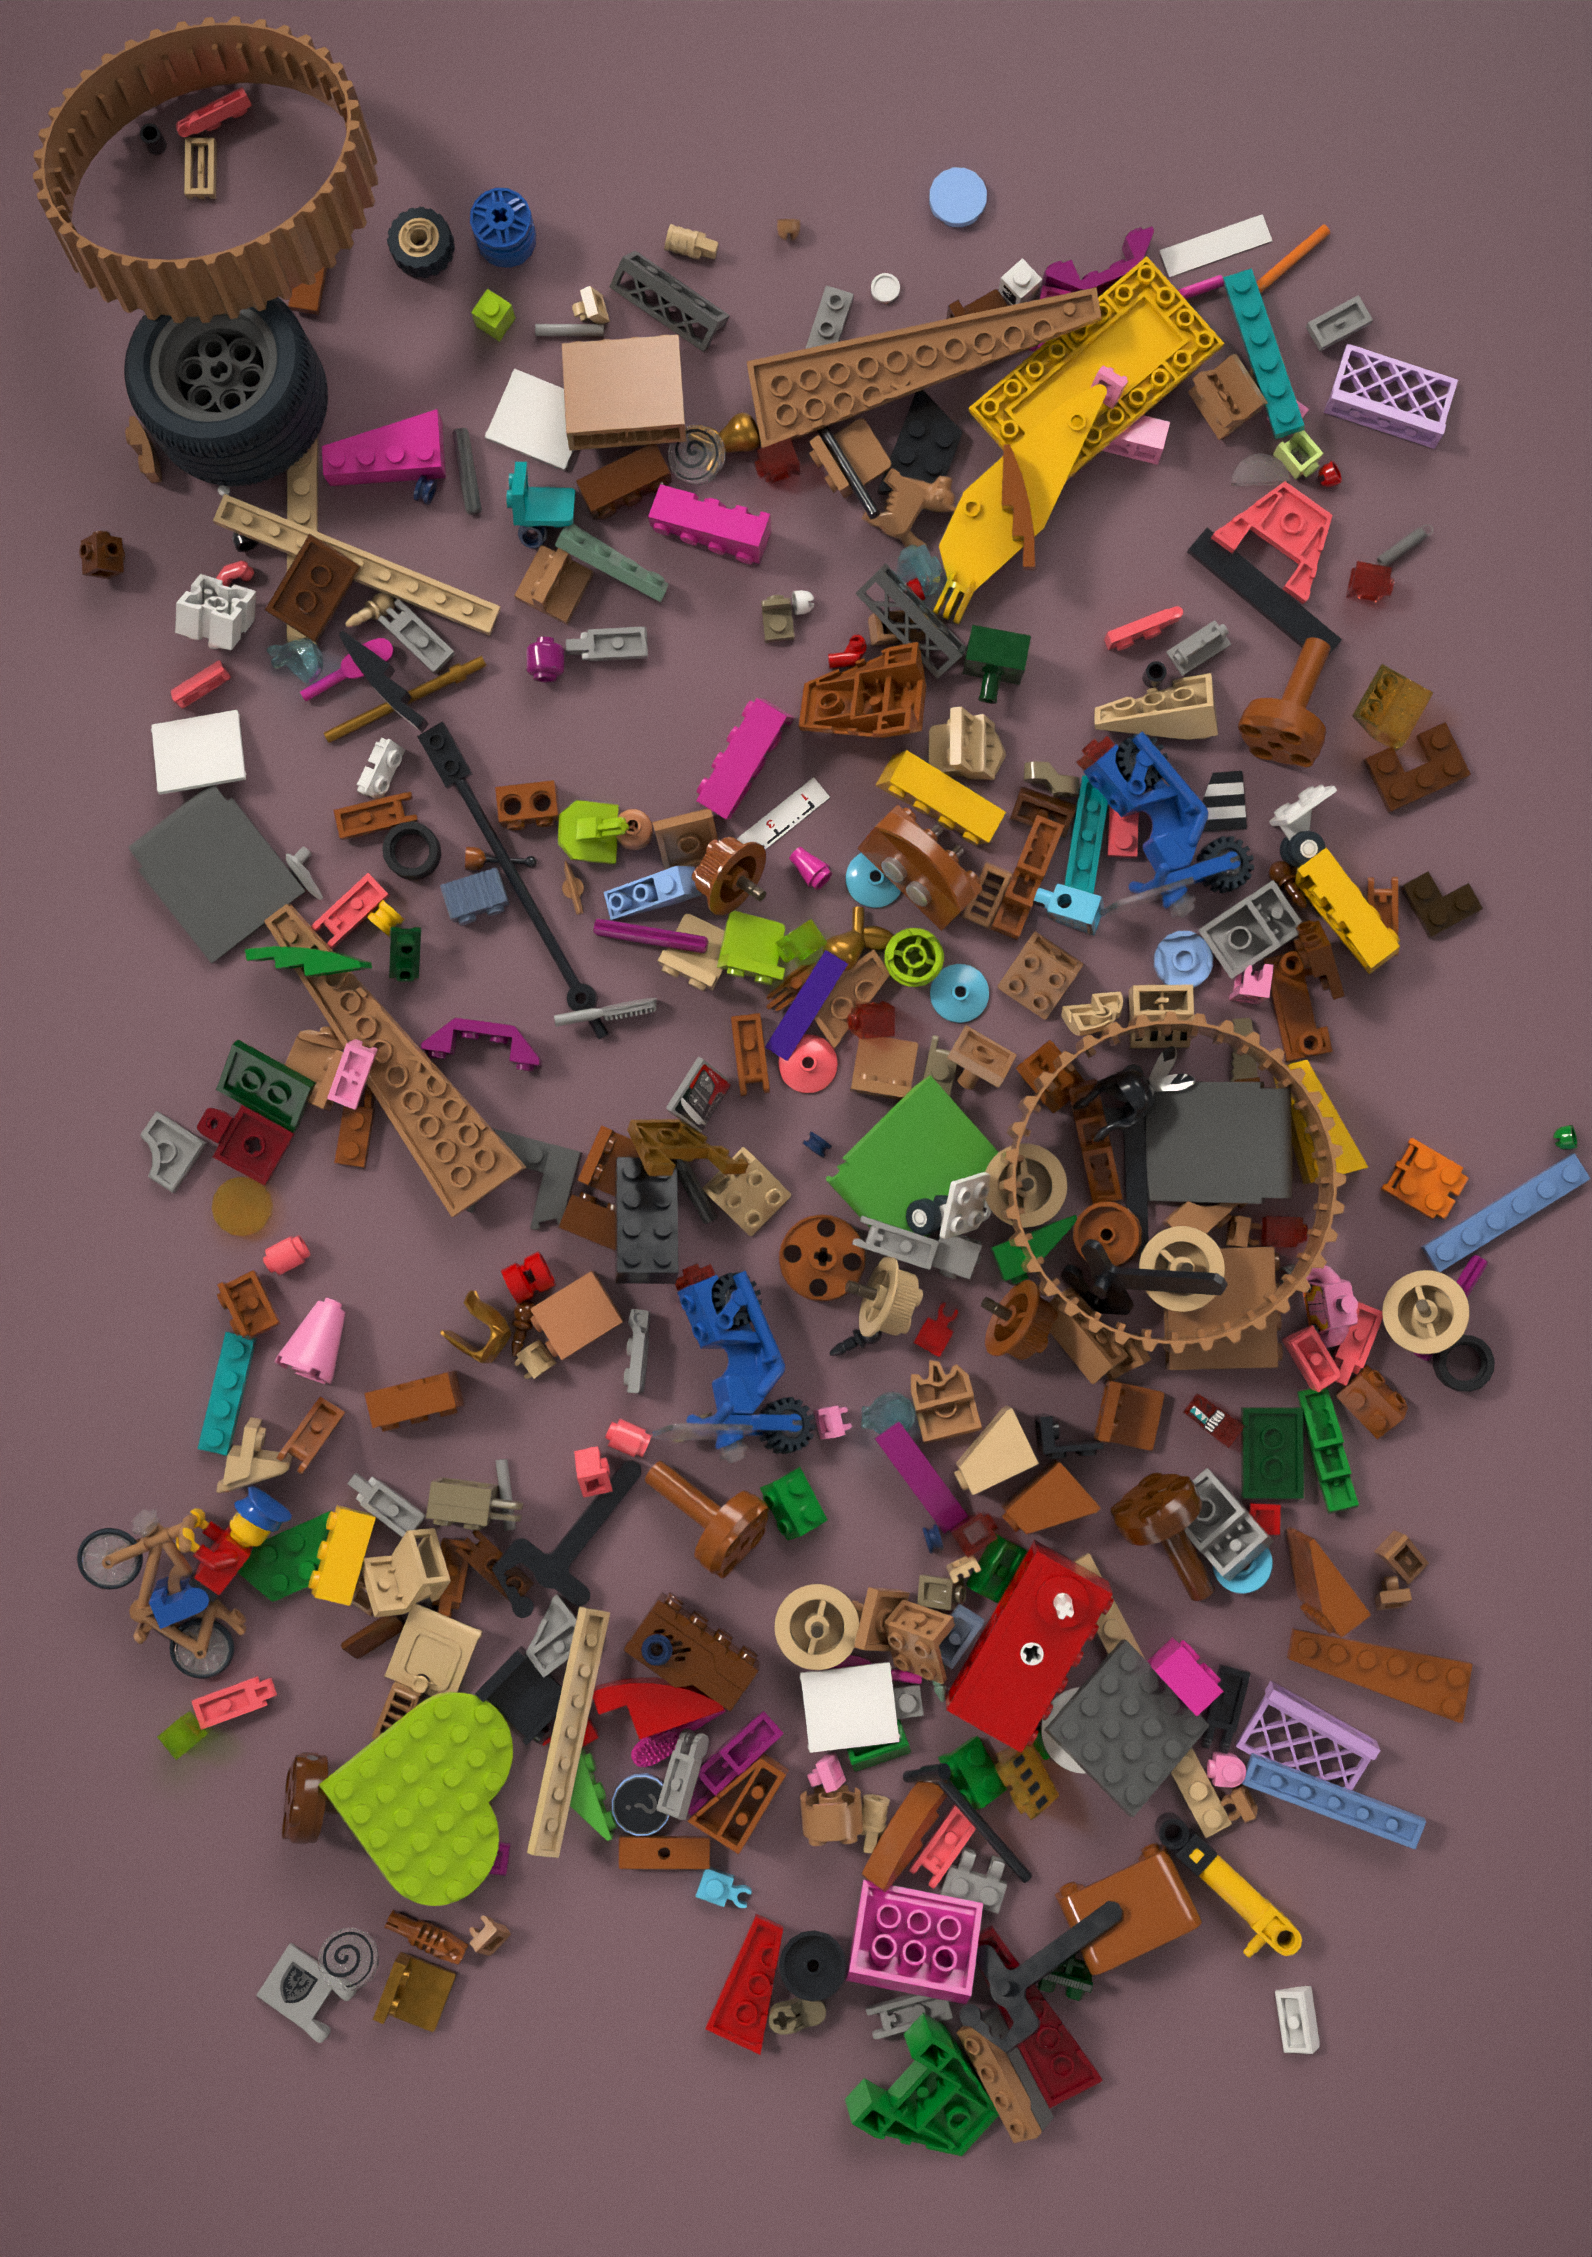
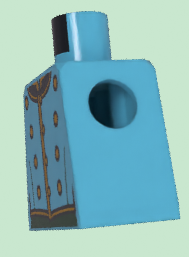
M1061 884L1056 885L1054 892L1038 888L1033 902L1034 905L1048 909L1047 913L1050 920L1093 936L1096 933L1104 911L1101 896ZM1065 903L1070 904V906L1067 908H1061V906Z

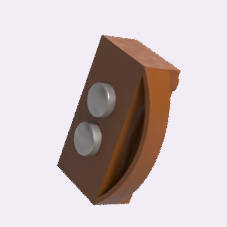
M897 804L872 829L857 849L942 931L983 890L979 885L980 879L974 872H966L958 864V858L964 852L963 848L959 850L961 846L956 845L952 850H944L937 843V837L943 832L942 828L934 833L940 827L939 825H935L931 830H923L915 822V814L910 809H902Z

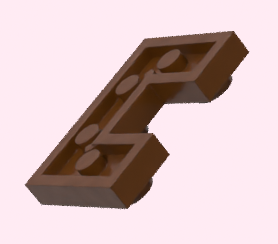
M1446 722L1416 736L1428 760L1423 765L1405 772L1393 746L1363 760L1388 813L1471 775Z

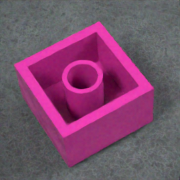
M1172 1637L1147 1662L1197 1717L1224 1692L1217 1685L1221 1679L1204 1662L1201 1665L1196 1662L1200 1659V1656L1184 1640L1178 1643Z

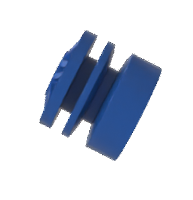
M493 188L485 191L475 200L470 210V224L480 254L489 263L497 267L512 268L524 263L532 255L536 246V230L527 201L518 192L509 188Z

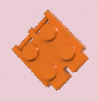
M1410 1138L1408 1149L1401 1161H1396L1394 1173L1388 1183L1382 1185L1381 1190L1430 1219H1434L1435 1216L1446 1219L1456 1202L1447 1195L1451 1193L1459 1196L1469 1178L1461 1173L1463 1170L1462 1166L1418 1140ZM1417 1149L1409 1165H1406V1162L1411 1156L1413 1150ZM1401 1171L1404 1172L1395 1189L1392 1188Z

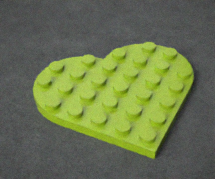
M462 1692L437 1694L413 1708L321 1782L319 1786L383 1876L398 1893L422 1905H447L463 1899L479 1887L489 1874L496 1859L499 1845V1830L496 1816L489 1802L501 1790L509 1775L513 1759L512 1736L502 1714L488 1701L482 1702L476 1695Z

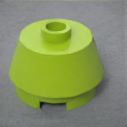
M921 928L904 929L895 934L888 942L884 956L885 965L892 978L900 984L909 987L923 986L933 981L940 973L944 963L943 948L939 940L927 930Z

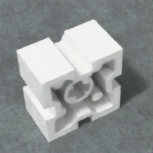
M200 574L192 583L191 592L186 591L176 602L175 633L187 636L193 640H199L203 637L208 638V646L211 649L222 648L232 650L241 639V633L246 632L254 622L256 591L235 584L230 588L224 586L222 580Z

